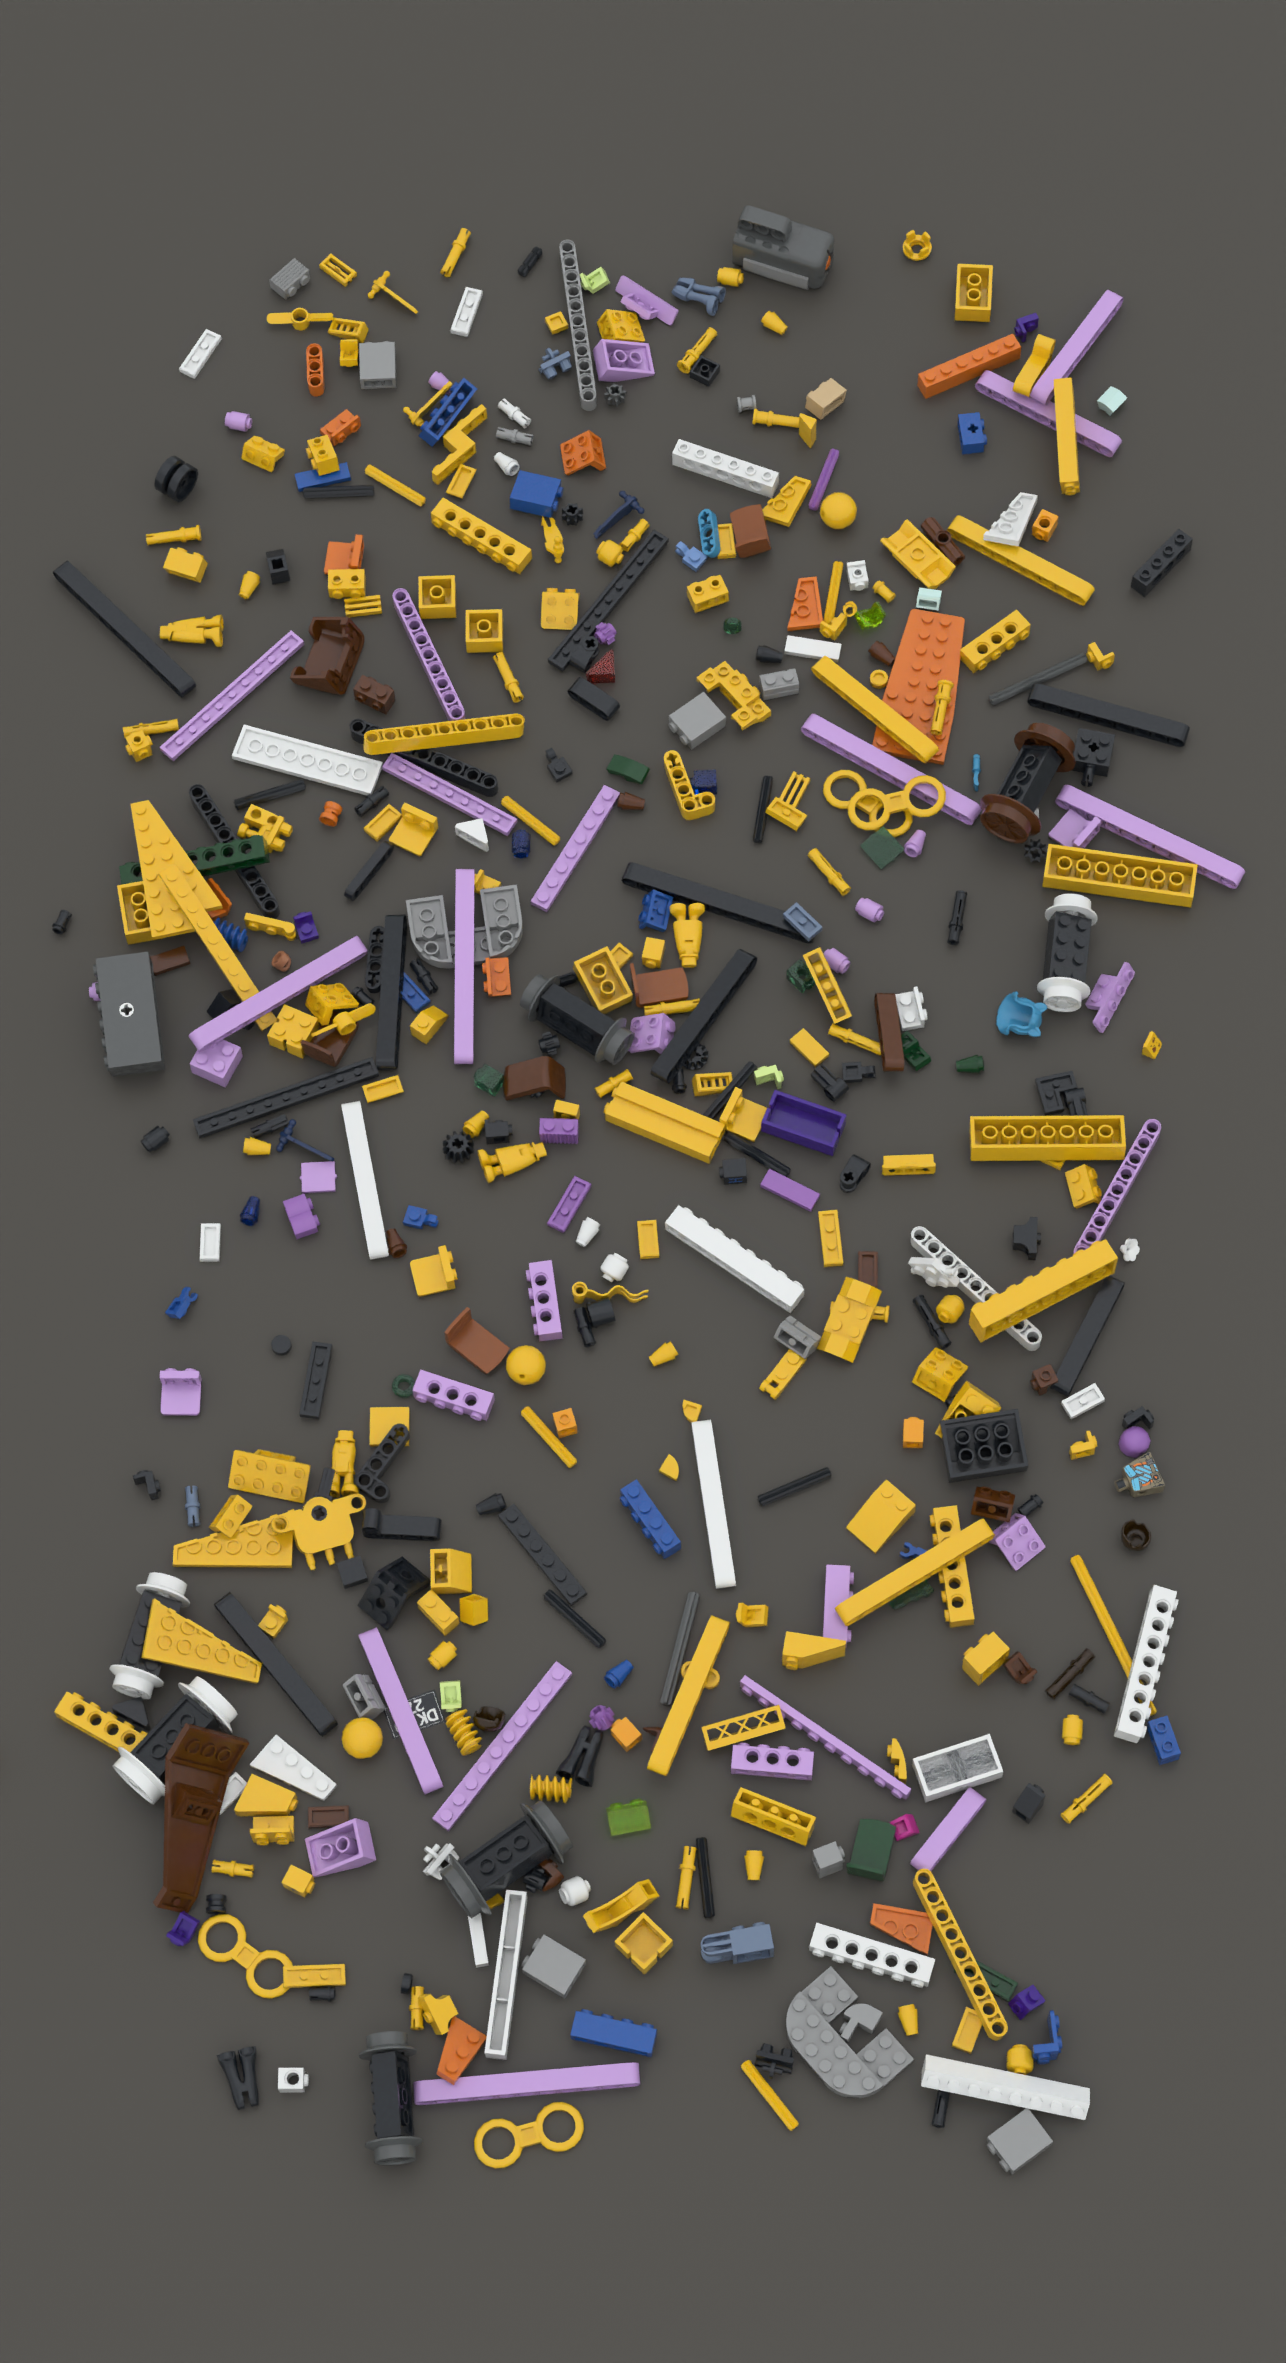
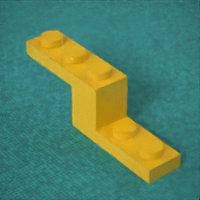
M482 404L472 409L467 417L459 420L454 428L445 432L443 436L444 447L451 454L446 457L445 461L433 468L432 479L435 484L439 485L458 469L460 464H464L476 453V444L467 435L487 419V410Z

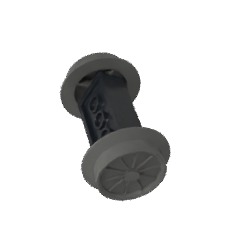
M539 1800L531 1807L521 1803L520 1806L525 1816L458 1862L452 1854H448L449 1864L441 1869L439 1873L454 1898L471 1919L481 1912L491 1916L492 1913L486 1901L551 1855L561 1865L564 1864L563 1854L573 1848V1845L559 1821L543 1801Z

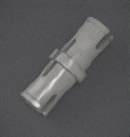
M498 427L496 438L505 439L514 444L517 442L529 446L532 445L533 434L522 433L517 429L509 430Z

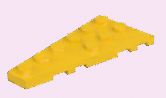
M275 1514L270 1516V1518L240 1525L230 1538L222 1532H216L208 1537L174 1545L173 1567L292 1568L293 1532L274 1533L270 1524L272 1519L278 1516ZM277 1519L275 1521L276 1528L283 1530L285 1522Z

